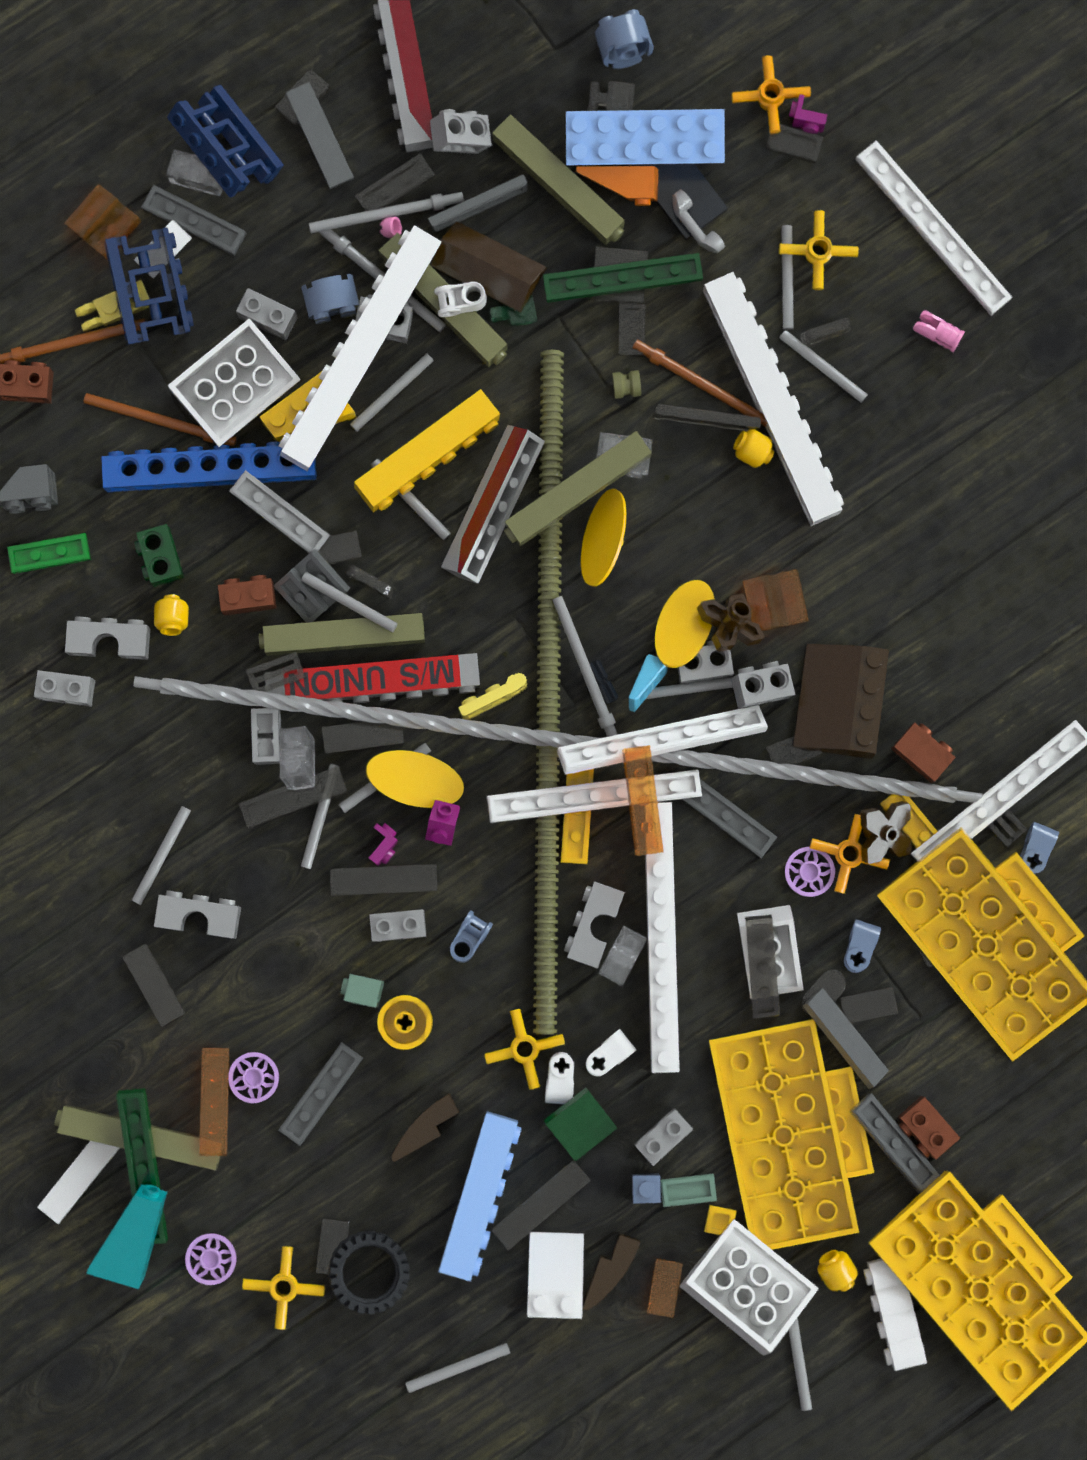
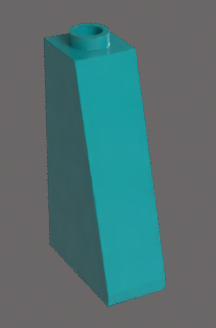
M140 1185L91 1262L87 1274L139 1289L146 1275L167 1192L160 1190L154 1185Z

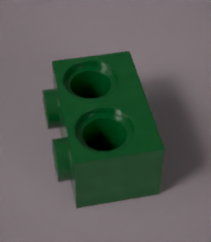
M167 524L136 533L138 540L134 541L138 556L143 555L145 565L141 566L146 582L150 581L156 587L184 578L172 533ZM159 538L161 540L159 548L155 550L148 549L149 540ZM159 563L168 564V570L163 575L155 573V568Z

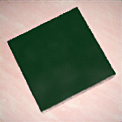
M584 1088L543 1120L574 1161L578 1160L617 1129L616 1125L587 1088Z

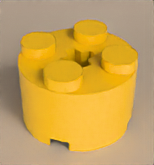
M401 995L385 1003L379 1012L377 1023L382 1038L390 1046L406 1050L421 1045L428 1038L432 1030L433 1019L430 1009L422 1000L414 996ZM404 1014L408 1015V1019L413 1021L412 1026H407V1030H403L402 1025L398 1024V1020L403 1019Z

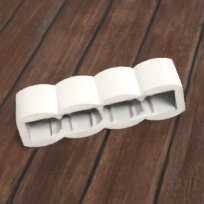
M882 1259L867 1262L868 1269H864V1276L867 1285H872L874 1295L870 1296L873 1311H879L881 1322L877 1323L880 1338H885L888 1349L883 1350L887 1366L892 1365L893 1369L897 1371L927 1363L910 1292Z

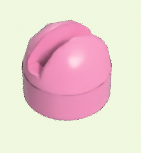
M388 217L381 221L380 226H382V230H380V233L384 237L392 238L397 233L401 235L402 226L398 217Z

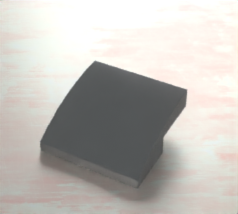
M316 549L310 552L274 585L276 590L306 623L313 622L336 602V600L302 582L301 579L306 572L343 593L350 589Z

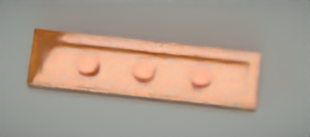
M650 745L622 749L635 856L662 853L664 851Z
M202 1048L200 1156H227L229 1048Z

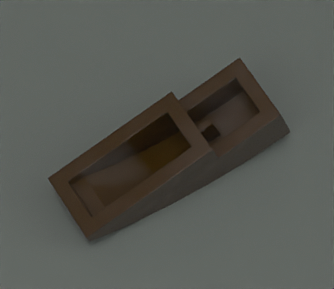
M450 1093L431 1105L408 1128L391 1157L393 1162L442 1135L437 1125L460 1112Z
M619 1233L611 1258L600 1255L582 1306L584 1310L588 1311L617 1285L633 1261L641 1243L640 1240Z

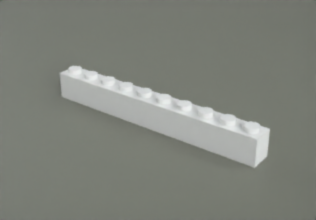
M415 225L411 232L404 231L398 242L402 246L398 254L392 252L385 264L389 268L384 277L379 274L372 286L375 293L371 299L366 297L358 310L362 313L358 322L353 319L345 332L349 335L345 344L339 342L332 354L336 358L331 367L326 364L319 376V379L323 380L318 389L314 387L311 389L305 400L309 403L305 412L299 410L292 422L296 426L291 435L286 432L279 444V447L283 448L280 456L305 471H308L441 244L440 240Z
M731 272L704 284L703 292L756 408L763 413L766 419L767 432L772 439L773 445L810 525L813 526L840 514L842 511L841 506L844 505L843 499L839 491H834L830 482L833 481L832 475L828 467L823 468L819 458L822 457L821 451L816 443L812 444L808 434H811L810 427L805 419L801 420L797 412L800 410L798 401L794 395L790 396L786 388L789 386L787 377L784 372L780 373L776 366L778 358L773 348L768 349L765 342L767 334L762 325H757L754 318L757 315L752 302H747L743 293L746 290L741 278L736 279L734 272Z
M672 802L645 803L644 833L651 1072H679Z

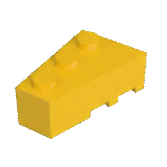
M321 372L260 416L263 425L276 442H281L286 432L290 435L296 427L292 424L299 410L305 412L309 405L305 400L313 387L318 389L323 381L319 379ZM349 403L346 404L335 424L357 418L355 411Z

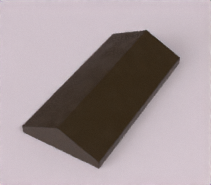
M457 221L442 237L441 244L431 263L432 268L461 283H480L485 290L486 296L519 313L522 312L547 269L540 263Z

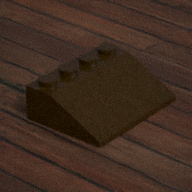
M806 645L793 748L867 759L874 757L877 749L889 654L888 649L853 645Z

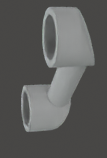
M681 189L673 194L672 204L674 213L695 238L698 245L714 253H719L724 249L725 244L720 236L714 231L705 235L687 212L693 206L689 196Z

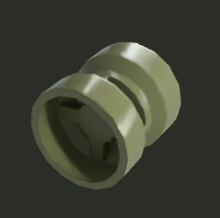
M639 370L630 371L628 374H622L621 372L612 373L615 399L623 398L628 394L633 397L641 396Z

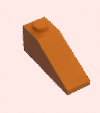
M655 166L577 167V173L630 201H635L637 206H649L651 201H658V169Z

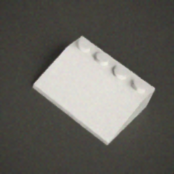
M249 318L171 382L168 388L220 447L301 379Z
M735 1219L727 1226L680 1284L684 1291L762 1355L773 1351L819 1289Z

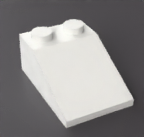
M790 905L737 913L750 998L802 991L803 983Z
M530 1232L527 1317L582 1319L584 1233Z

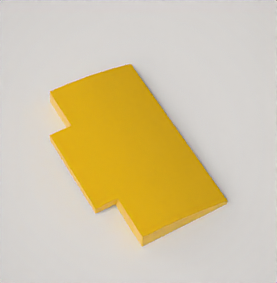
M960 827L877 894L883 904L1012 1062L1087 1005V980L1064 953L1082 939L1084 934L1017 852L995 868L964 829Z
M813 1019L709 1040L748 1231L771 1250L859 1233L848 1178L874 1173L866 1131L850 1112L859 1103L852 1067L825 1071L816 1023Z
M944 1171L869 1242V1245L1011 1411L1087 1342V1332L1054 1295L1073 1277L1001 1194L982 1210L951 1172Z

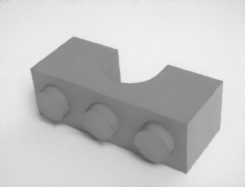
M75 617V621H67L65 653L68 655L96 657L98 642L105 637H114L118 641V655L121 658L148 660L150 627L144 625L142 620L130 619L127 624L117 623V619L101 618V622H91L89 617Z
M594 882L592 887L587 885L582 901L587 902L584 912L578 911L573 926L578 927L575 937L569 936L564 951L569 952L567 958L598 968L607 943L597 940L592 935L590 930L591 922L599 915L616 918L625 892Z
M167 891L166 896L159 895L154 927L184 931L187 917L194 912H201L208 919V935L236 939L241 907L235 906L234 900L219 898V903L208 902L209 897L194 894L192 899L182 898L183 893Z

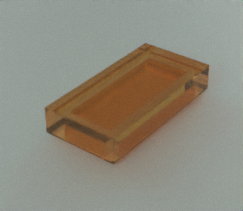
M656 1258L647 1313L674 1318L683 1263Z

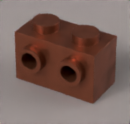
M5 361L4 364H0V400L51 403L54 372L50 367H47V364L41 362H31V366L20 365L18 361Z
M257 575L250 577L251 581L240 582V579L224 580V584L218 585L221 612L224 615L277 609L274 583L271 578L266 579V575Z
M913 723L891 750L930 783H933L956 757L951 754L953 749L943 741L938 743L931 737L933 733L928 727L922 723L919 726Z
M923 1096L919 1097L897 1117L901 1121L899 1127L908 1137L911 1135L915 1137L919 1142L916 1147L926 1158L931 1156L933 1159H937L960 1139L956 1132Z

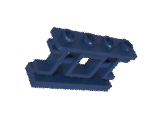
M221 84L213 87L210 93L206 92L198 101L201 107L194 110L186 100L176 102L167 116L168 120L230 198L235 196L238 191H244L250 181L246 176L254 174L260 183L265 182L266 184L273 181L284 166ZM210 116H213L217 123H215ZM198 121H201L205 127L203 128ZM222 133L233 148L226 151L215 135ZM242 156H244V157L247 159V161L249 162L248 164L246 163V161L243 159ZM230 161H232L235 164V166L237 167L236 169L230 163Z
M168 227L152 230L153 244L128 248L126 236L104 240L127 345L148 341L147 327L171 323L174 336L189 333L190 327L194 326L191 311H186L184 301L188 300L185 284L180 285L178 275L182 274L179 258H174L173 249L177 248L173 232L169 233ZM159 238L163 239L170 274L166 273L165 264L150 265L148 251L161 248ZM118 246L122 247L123 256L136 253L138 255L140 268L127 271L129 282H125ZM159 271L165 296L140 301L135 275ZM170 290H174L181 326H178L176 316L162 318L159 303L172 301ZM129 298H133L135 308L149 305L152 321L139 323L141 334L136 332Z

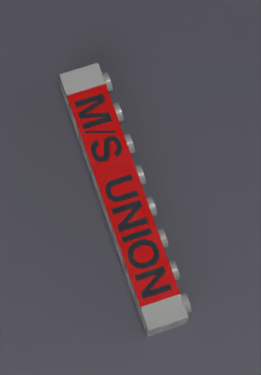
M477 653L265 672L266 692L277 693L283 696L291 695L336 702L353 699L354 703L369 702L371 697H380V701L395 700L396 695L406 694V698L411 699L420 698L422 693L433 692V696L449 695V690H459L460 694L474 693L475 688H480Z

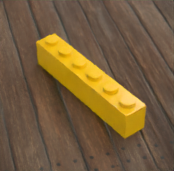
M480 389L354 482V488L373 512L377 509L383 511L393 503L392 498L399 493L405 495L412 490L415 481L420 478L425 480L436 471L434 467L441 462L445 465L456 457L455 452L460 448L464 447L467 449L478 440L476 437L483 431L487 434L498 426L497 421L499 420L500 413Z

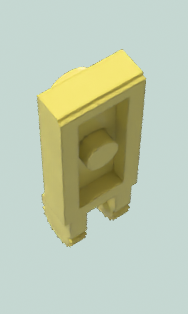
M142 280L137 281L140 301L150 299ZM115 291L75 310L78 317L85 316L96 310L99 313L100 317L88 320L81 325L84 332L121 320ZM129 298L132 314L149 308V305L135 308L133 298Z
M515 673V675L508 677L506 684L502 686L495 684L485 690L486 694L478 698L471 696L462 701V706L458 707L462 718L470 720L520 694L521 691L527 688L526 677L522 673Z

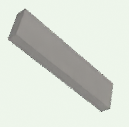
M246 470L229 491L308 553L314 549L318 551L330 536Z

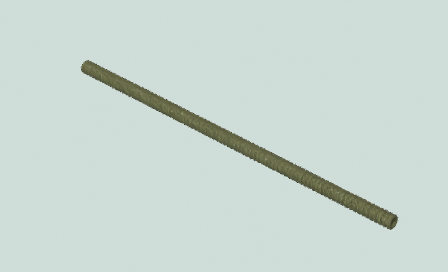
M544 350L541 352L543 360L540 361V365L543 368L540 369V373L543 376L540 377V381L543 384L540 385V389L543 392L540 393V397L543 400L540 401V406H543V408L540 409V414H542V417H540V422H542V425H540V430H542L540 438L545 441L539 453L542 455L539 458V462L542 463L539 466V470L542 471L539 474V478L542 479L539 482V487H542V490H539V495L541 496L560 484V479L563 478V475L560 474V471L563 470V466L560 465L563 462V458L560 457L563 454V450L560 449L563 446V442L560 441L563 438V434L560 433L563 430V426L560 423L563 422V417H561V414H563V409H561V406H563V401H561V398H563V393L561 392L563 385L561 382H563L564 377L561 374L564 373V369L561 366L564 365V361L561 358L564 357V353L559 350ZM559 520L539 533V536H541V539H539L541 547L538 548V551L541 552V555L538 556V560L541 561L538 564V568L541 569L538 572V576L541 577V580H538V584L541 585V588H538V593H541V596L538 597V601H540L538 609H540V613H538L540 621H538V626H540L538 634H540V637L537 638V641L540 642V645L537 646V650L540 651V654H537V658L540 659V662H537V666L540 667V670L537 671V675H540V678L537 679V683L540 684V687H537V691L540 693L537 695L539 700L537 708H539V712H537L539 728L537 730L560 732V729L557 728L560 720H557V717L560 716V712H558V708H560L558 700H560V695H558V692H560V687H558L560 679H558V675L561 674V671L558 670V667L561 666V663L558 662V659L561 658V655L558 654V651L561 650V646H558V643L561 642V638L558 637V634H561V630L558 629V626H561V621H558L559 615L552 600L560 597L559 593H561L559 588L561 580H559V577L562 576V573L559 572V569L562 568V564L559 561L562 560V556L559 553L562 552V548L559 545L562 544V540L559 539V536H562V531H559V528H562V523ZM536 745V749H539V753H536V757L539 758V761L536 762V765L539 766V769L536 770V774H539V778H536V782L539 783V786H536V790L559 787L557 786L559 782L557 774L560 773V770H557V766L560 765V762L557 761V758H559L558 748ZM559 814L538 817L536 819L538 828H535V832H538V836H535V840H538V844L535 845V848L538 849V853H535V857H538V861H535V865H538V869L535 870L538 878H535V882H537V886H535V890H537L535 899H537V903H535V907H537V911H535L537 920H534V923L537 924V928H534V932H537V936L534 937V940L537 941V945H534V949H537V953H534V957H537V961L534 962V965L537 966V970H534V974H536V978H534V982H536V987H534V991H536V995H534V999H536V1004H534L536 1012H533V1015L536 1016V1020L533 1021V1024H536V1029H533V1033L536 1034L557 1033V1029H554V1025L557 1024V1021H554V1016H557V1012H555V1008H557V1004H555V999H557V995H555V991H557V987H555V983H557L555 974H558V971L555 970V966L558 965V962H555V957H558V954L555 953V949H558V945H555V941L558 940V937L555 936V932H558V928H555V924H558V920H555V916L558 915L556 907H558V903H556V899H558V895H556L558 890L556 874L559 873V870H556V866L559 865V862L556 861V857H559V853H556V849H559V845L556 844V841L559 840V837L556 836V832H559V828H556V824H559V820L556 819V816H559Z

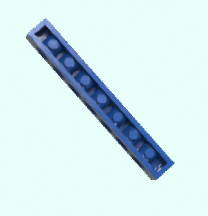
M280 442L266 443V447H256V444L246 443L241 444L240 448L230 449L229 445H222L220 447L217 445L214 446V450H203V447L196 446L189 447L187 451L177 452L175 448L161 449V453H151L150 450H136L135 454L124 455L122 451L109 452L108 456H101L103 488L106 492L234 485L245 470L262 483L317 480L316 458L308 471L295 464L289 467L283 466L281 464L283 457L280 456L283 448L279 447ZM259 457H267L269 463L266 467L258 468L255 466V462ZM234 458L243 460L242 466L237 470L229 468V463ZM205 461H216V467L212 471L203 470ZM180 462H189L190 467L186 472H177L176 468ZM155 463L163 464V470L159 474L150 473V468ZM130 464L136 465L137 470L134 475H124L126 466Z

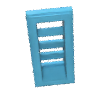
M648 654L629 695L630 711L635 712L667 673V666L662 664L656 656Z

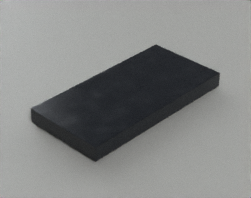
M694 163L628 164L629 166H655L658 169V201L656 202L685 241L692 237V235L675 215L672 204L673 194L678 190H683L691 199L693 206L687 212L700 229H703L728 210V207Z

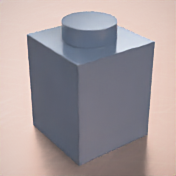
M659 1173L632 1174L633 1203H661Z

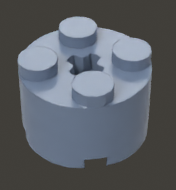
M630 10L624 15L617 17L606 16L599 21L600 26L595 31V37L605 66L608 67L609 63L613 64L614 68L629 67L641 62V56L646 52L648 56L653 52L654 47L645 19L639 14L638 10Z
M347 274L348 279L342 280L341 275L312 281V287L307 289L306 284L301 287L309 319H314L316 324L331 321L330 316L341 314V318L356 315L355 309L360 305L352 274Z

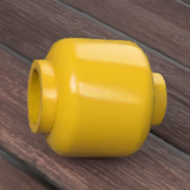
M749 429L746 432L742 431L733 446V449L736 450V457L754 468H758L763 463L768 464L774 455V450L771 449L772 439L755 429Z
M173 594L165 595L163 599L155 603L154 626L162 634L175 636L181 634L187 628L189 606L179 596Z
M831 1250L820 1258V1264L817 1269L818 1274L828 1289L844 1292L853 1287L858 1271L847 1253Z

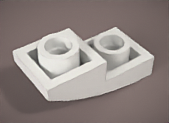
M172 220L166 227H168L169 233L173 232L177 246V248L173 249L175 256L192 238ZM159 238L160 249L148 251L151 266L165 264L166 266L168 264L162 238ZM137 256L134 259V261H136L139 264V259ZM159 271L150 272L148 274L152 278H154L159 273Z

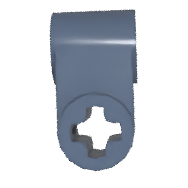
M1033 821L1027 832L1020 857L1029 868L1030 863L1027 859L1035 857L1034 861L1038 865L1030 869L1036 874L1045 868L1050 853L1056 844L1059 831Z
M470 910L450 946L452 958L459 963L469 961L479 945L483 943L493 923L484 922ZM470 924L475 925L476 927H478L479 929H481V931L478 930V929H476L475 927H473V926L470 925ZM465 943L469 946L470 952L466 957H458L455 954L454 949L457 944Z
M855 919L844 956V965L847 970L858 973L868 967L873 950L878 942L881 927ZM858 953L863 963L855 967L853 966L854 961L850 957H854Z

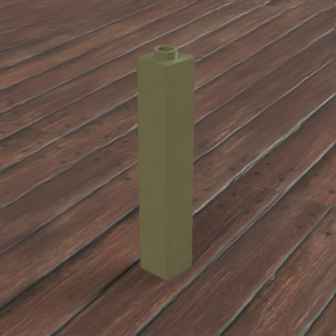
M511 114L492 133L493 141L602 243L607 245L611 240L616 242L622 236L625 220Z
M399 233L395 234L379 250L380 257L385 262H387L392 252L398 254L402 247L398 244L402 237ZM428 265L413 291L438 315L440 306L438 295H435L434 289L449 284ZM475 311L451 317H440L488 367L493 363L498 365L507 356V343Z
M635 431L506 520L505 525L507 528L504 530L505 534L512 543L517 541L522 546L650 458L652 452L639 433Z
M422 613L385 616L398 623L393 633L367 618L263 626V633L259 634L260 649H265L267 656L425 643Z
M69 1105L64 1106L63 1111L58 1110L55 1119V1126H59L57 1133L125 1149L119 1117ZM151 1125L155 1155L157 1157L212 1170L218 1168L224 1142Z

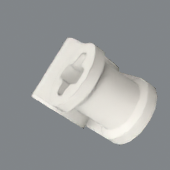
M477 282L444 285L434 289V293L438 295L439 317H451L461 313L481 310L487 300L483 286ZM477 291L481 294V297L478 301L471 302L467 299L468 294Z
M619 1029L590 1054L586 1060V1069L593 1076H602L615 1065H619L636 1051V1048ZM595 1057L598 1060L603 1058L605 1061L602 1065L604 1070L601 1071L599 1068L593 1070L591 1067L594 1064L592 1058Z
M557 1052L550 1058L548 1079L546 1080L545 1103L565 1104L573 1098L574 1062L567 1053ZM560 1058H564L565 1063L569 1064L568 1067H564L563 1072H559L558 1067L554 1066V1063L559 1062Z

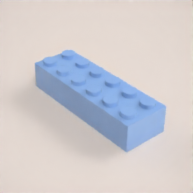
M724 109L566 111V165L725 163Z
M487 1111L439 1272L467 1281H471L472 1275L478 1276L483 1259L478 1257L480 1248L486 1249L490 1232L486 1231L488 1222H494L498 1206L494 1205V1200L496 1196H502L506 1182L505 1179L501 1178L504 1169L508 1171L510 1169L514 1155L509 1152L511 1143L517 1144L521 1132V1127L517 1126L518 1120Z

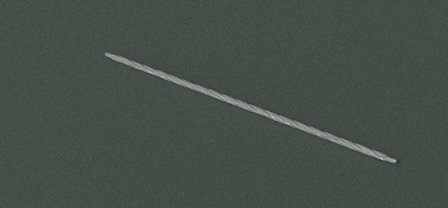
M136 676L134 678V687L159 690L162 694H178L190 698L220 700L227 703L263 706L270 709L305 712L328 717H345L357 721L387 723L394 726L429 729L437 732L471 735L487 739L511 740L530 745L558 748L600 739L597 737L573 736L561 732L531 730L524 727L489 724L459 718L449 719L438 715L407 713L380 707H365L358 704L323 701L315 698L283 696L277 693L241 690L221 685L198 684L170 678H162V680ZM684 749L641 758V760L676 763L683 766L718 769L741 774H758L764 777L800 780L828 786L839 785L849 789L881 791L887 794L923 797L954 803L955 800L974 803L983 797L982 793L957 790V787H943L930 783L901 781L893 778L859 775L835 770H820L807 766L778 764L770 761L736 758L720 754L696 753Z

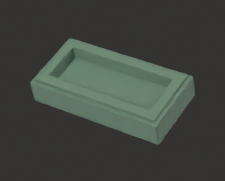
M713 1173L660 1180L663 1207L717 1201Z

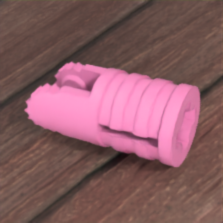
M926 310L923 311L920 315L922 322L915 323L914 331L954 352L965 331L959 330L957 327L952 326V324L945 322V320Z

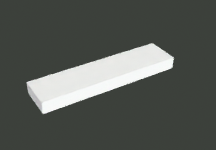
M90 1141L43 1199L38 1208L57 1224H60L120 1148Z

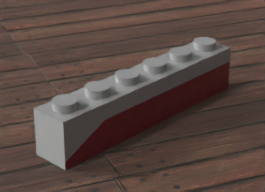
M378 0V4H373L375 18L376 20L381 19L383 29H378L380 44H386L387 54H383L385 70L391 69L392 78L387 79L390 95L395 94L397 103L392 104L395 120L400 119L402 128L397 129L400 145L405 144L406 152L433 148L430 125L432 115L410 0Z
M507 425L441 566L443 569L458 578L479 583L504 530L505 521L511 515L545 442L527 429Z

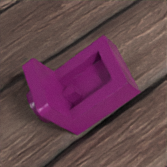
M799 94L798 101H792L789 117L794 118L792 126L802 128L804 132L810 134L823 133L827 114L803 110L802 106L805 95Z
M435 800L425 840L451 846L460 806Z
M377 823L374 826L385 837L369 857L378 866L381 862L384 864L388 863L395 854V851L392 849L398 843V840L394 837L397 832L386 823L382 827Z

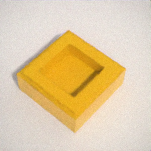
M709 1205L704 1232L721 1235L735 1219L736 1210Z

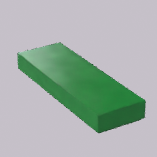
M86 533L7 547L12 574L91 560Z

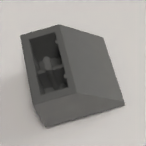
M47 464L20 467L0 491V506L6 511L9 510L10 514L24 513L25 508L34 507L37 511L50 510L52 505H58L55 473Z

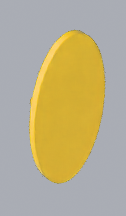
M609 489L600 497L590 515L581 550L582 576L584 581L593 587L603 583L609 576L624 543L626 503L622 493L616 489Z
M693 580L683 584L670 596L661 611L655 632V649L659 660L667 667L677 668L691 661L702 649L710 634L712 625L702 621L697 611V607L702 601L714 599L711 588L705 582Z
M404 750L387 751L372 757L366 766L367 778L379 792L406 805L433 808L435 800L453 804L460 799L464 791L463 782L454 769L446 763L423 753Z

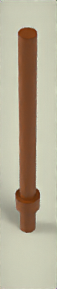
M145 318L134 321L136 331L140 330L139 323L146 322ZM119 324L23 349L21 346L12 348L11 352L0 354V364H4L7 360L22 363L27 358L124 334L123 326Z
M638 339L635 342L633 349L650 358L649 361L656 366L662 365L764 427L767 426L763 413L665 356L666 352L659 348L654 349Z
M88 393L84 397L85 404L202 437L203 441L215 443L201 426ZM232 436L224 444L235 447L237 437Z

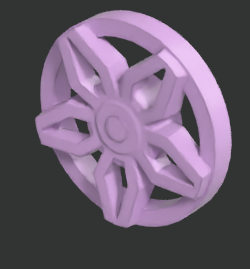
M804 847L795 851L786 862V881L789 887L799 895L806 897L818 896L827 891L834 881L835 867L827 853L810 849V847ZM811 851H813L814 861H808ZM806 852L804 857L805 863L802 860L794 858L798 854ZM817 853L821 854L828 863L821 862L817 864ZM791 863H798L801 866L799 869H796ZM820 867H830V869L825 872H821ZM789 869L794 873H799V875L795 876L793 883L790 878ZM830 873V878L824 886L820 876H826ZM801 878L804 881L803 884L796 887L798 879ZM817 880L819 882L820 890L813 885L814 881ZM809 883L810 888L815 892H804L801 889Z
M251 1052L240 1056L234 1061L229 1070L228 1081L232 1092L240 1100L248 1103H258L268 1099L276 1091L279 1083V1072L271 1058L262 1053ZM248 1057H259V1058L254 1062V1066H253V1067H252V1065H251L250 1062H248L247 1060H245V1058H248ZM264 1059V1067L262 1069L258 1068V1064ZM240 1062L246 1064L248 1069L244 1071ZM268 1063L271 1065L274 1071V1076L269 1073L264 1074V1072L267 1070ZM237 1066L243 1076H239L233 1081L234 1070ZM265 1077L274 1080V1083H265ZM240 1080H243L244 1086L235 1087ZM261 1085L272 1087L265 1096L261 1097L263 1091ZM249 1087L248 1093L251 1098L243 1096L238 1091ZM254 1088H258L257 1098H255L252 1091Z
M214 1233L204 1234L196 1238L188 1247L185 1257L189 1274L196 1281L205 1285H215L225 1281L234 1271L237 1260L236 1251L232 1243L224 1236ZM209 1238L206 1243V1249L203 1246L196 1245L199 1241ZM213 1238L216 1240V1248H211L210 1246ZM220 1240L228 1246L229 1250L223 1249L218 1251ZM193 1249L201 1250V1256H198ZM222 1254H231V1257L222 1259ZM191 1255L196 1260H200V1262L196 1264L194 1270L192 1269L190 1262ZM232 1261L230 1269L225 1274L224 1267L221 1265V1263L226 1264ZM202 1266L205 1270L197 1275L199 1267ZM215 1269H220L221 1278L215 1273ZM210 1270L211 1275L216 1280H206L201 1277Z

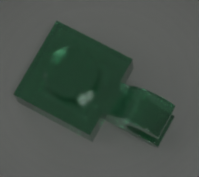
M533 295L530 296L521 313L508 306L490 308L491 322L510 319L511 327L537 322Z

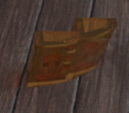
M98 184L67 219L65 224L108 260L104 240L126 236L127 238L141 222V219Z
M795 569L743 581L747 602L752 610L751 620L759 624L762 631L809 621L798 570Z

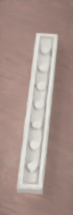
M877 141L856 157V161L991 316L1011 300L1012 296Z
M759 705L562 746L558 747L557 753L566 775L766 732L768 726Z
M1077 720L1073 721L983 794L981 799L972 803L919 846L911 855L916 861H919L960 827L972 839L1087 745V732Z
M699 770L490 795L487 796L490 823L701 797L702 792Z

